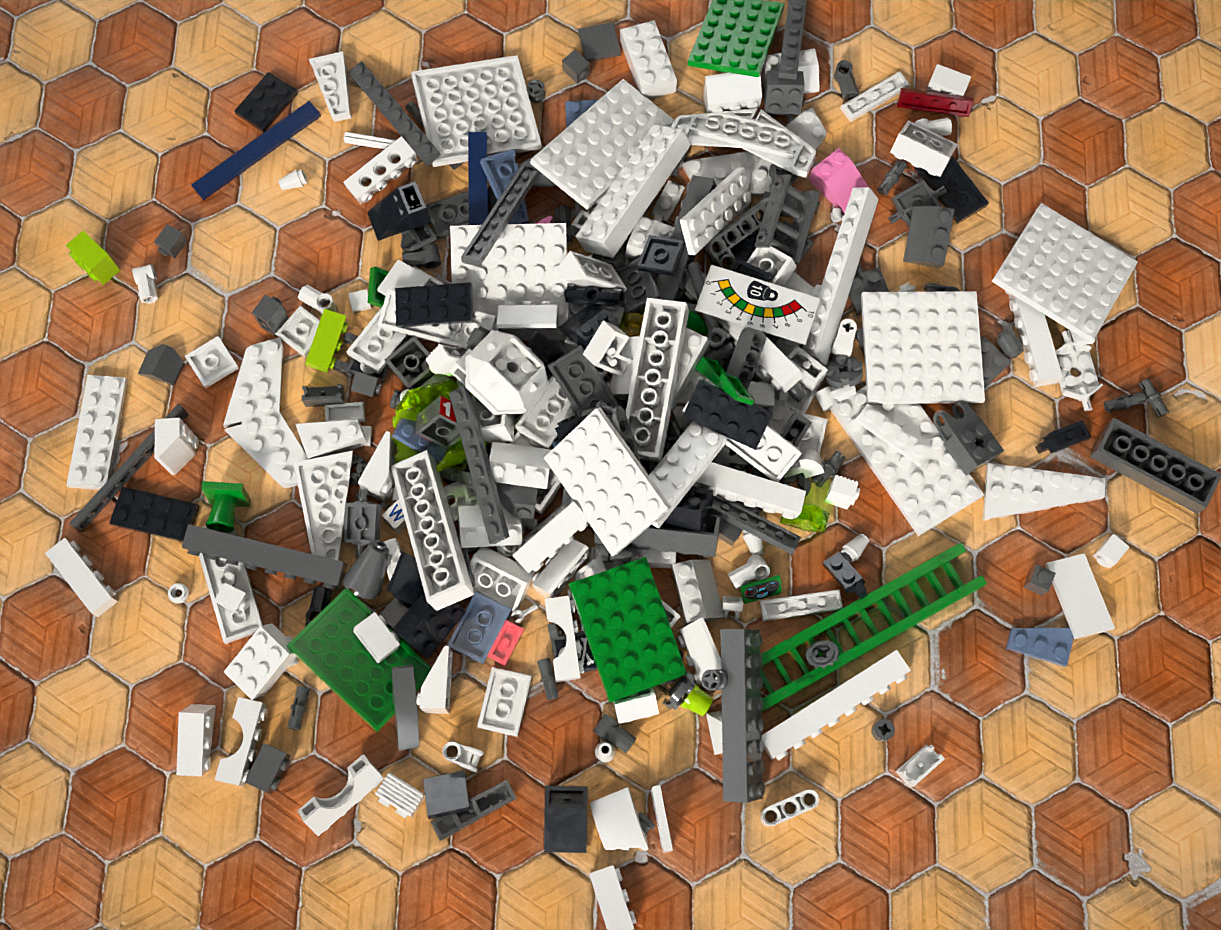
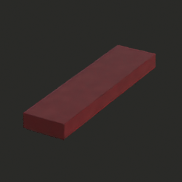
M906 88L900 89L897 107L964 117H969L973 104V98Z

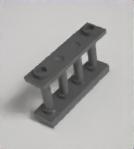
M777 175L773 182L772 191L754 247L770 248L772 246L791 257L795 264H799L820 193L816 190L800 192L789 185L791 175ZM786 192L799 199L797 210L784 203ZM781 210L794 217L791 227L778 221ZM775 228L789 235L786 245L773 239Z

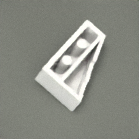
M358 420L296 424L308 459L348 452L368 443Z
M191 704L179 712L177 775L203 776L210 769V750L216 705Z

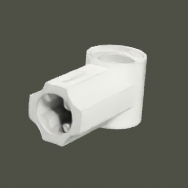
M948 118L933 121L920 119L914 122L940 136L950 135L952 132V123Z
M149 264L133 268V276L138 285L141 302L154 303L158 300L155 283L157 275L154 266Z
M309 285L301 288L298 298L302 302L320 311L321 314L324 308L333 312L337 311V307L329 294H323Z
M849 384L843 385V388L829 386L816 392L815 396L822 410L827 411L833 405L856 395L855 386L850 387Z
M755 554L749 557L745 565L733 570L728 575L735 588L738 589L754 579L762 580L767 578L770 574V568L761 555Z

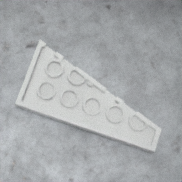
M353 451L294 462L311 554L339 561Z
M987 463L982 521L1103 499L1105 497L1106 478Z

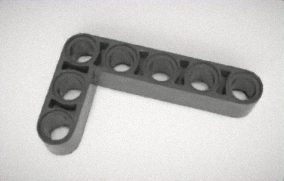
M766 197L724 227L704 246V251L714 266L730 271L733 270L737 260L730 248L761 227L769 197ZM758 211L761 212V218H760V219H758V217H757V212H758ZM743 221H745L747 224L745 230L742 227ZM729 231L732 234V239L730 241L727 237ZM714 242L717 244L716 251L713 250ZM724 258L727 260L726 267L722 264Z
M749 327L741 331L726 372L728 375L738 377L747 391L766 341L764 332Z

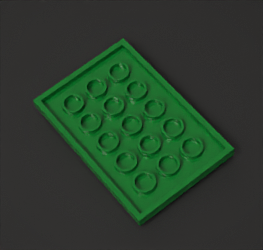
M712 0L688 58V66L759 78L783 14L785 3L767 0Z
M646 557L568 584L608 702L616 701L687 674Z
M345 588L287 647L369 726L378 732L395 714L392 693V667L413 665L416 691L423 685L432 668L400 637H398L400 640L399 648L380 663H377L353 632L354 627L373 614V612L350 590Z

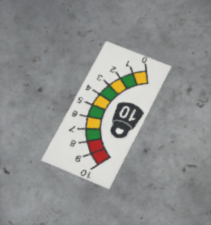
M711 265L695 310L806 345L820 298Z

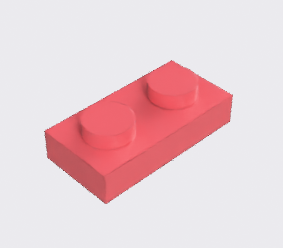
M506 620L487 657L506 666L524 629Z

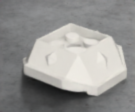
M492 330L466 356L465 387L494 415L525 413L550 386L544 363L516 335Z

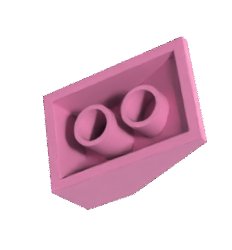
M840 148L811 170L809 181L836 208H840L843 215L845 214L852 189L868 187L852 160Z

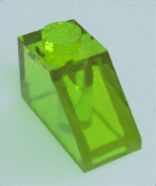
M803 505L801 514L798 517L788 519L782 516L780 523L808 532H825L829 513L817 505Z

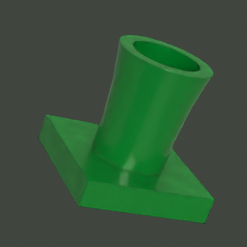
M202 481L201 489L212 505L206 527L223 533L234 531L235 507H250L251 503L244 485L241 483Z

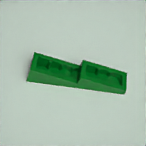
M702 356L695 367L698 372L736 401L749 405L753 404L754 400L738 377L726 374L718 361Z

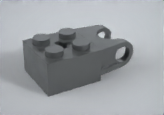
M413 336L384 359V361L406 388L416 392L419 401L427 407L431 404L429 394L433 388L443 387L450 393L455 389L445 374H434L429 369L426 358L431 354ZM414 363L416 364V366L411 367L410 364Z
M957 401L952 405L955 418L947 412L940 410L934 414L933 420L945 442L943 444L965 476L987 463L992 462L1004 452V449L971 407L964 401ZM958 406L963 409L964 414L959 411ZM939 416L943 418L945 424L941 423Z

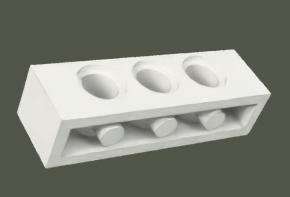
M401 136L343 183L361 205L363 202H368L377 191L383 190L392 179H397L406 168H411L418 158L413 149ZM395 158L401 159L398 163H392ZM381 169H385V170H386V172H385L384 174H382V175H379V174H378V172H379ZM366 181H372L369 186H363Z

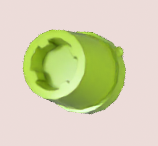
M696 684L689 694H685L680 706L704 716L711 706L713 698Z

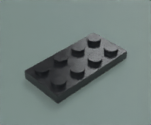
M953 156L940 177L929 174L927 170L921 167H914L933 191L942 186L945 187L944 189L947 190V193L939 196L938 200L945 208L955 209L953 219L957 224L988 206L989 202Z
M471 282L395 288L396 326L398 328L473 322Z
M699 379L682 417L756 450L773 413L755 404L749 405L736 401L722 389Z
M122 486L109 524L183 542L188 524H194L199 505Z

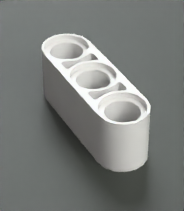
M805 790L762 810L760 821L767 827L775 826L815 808L819 803V796L814 790ZM805 794L813 797V804L811 806L804 803L803 797ZM787 802L793 804L795 808L793 814L785 812L784 805ZM767 811L774 812L776 818L773 823L765 819Z

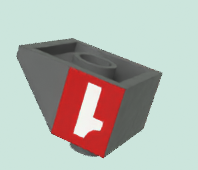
M439 396L417 415L415 433L447 450L457 443L461 436L451 400Z

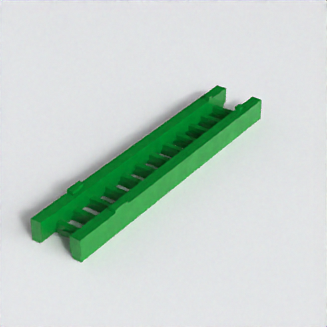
M962 543L953 546L876 589L862 600L859 599L760 654L763 660L761 667L772 661L786 686L774 692L760 667V676L763 678L762 687L769 694L763 698L761 713L983 588L987 582L982 575L964 585L950 561L966 552ZM939 567L943 568L956 589L949 594L946 593L933 572ZM923 576L926 577L939 598L931 604L916 580ZM907 585L922 607L921 610L915 613L912 612L899 591ZM889 595H892L905 619L898 623L895 622L882 599ZM873 604L877 605L889 625V628L880 633L865 611L866 608ZM859 613L873 636L864 642H861L848 621V618ZM839 623H842L855 647L846 652L843 651L830 629ZM824 632L828 640L838 647V661H834L833 666L827 665L825 669L818 667L809 672L796 647L805 642L811 646L815 643L813 638ZM789 651L804 675L793 682L779 660L780 656Z

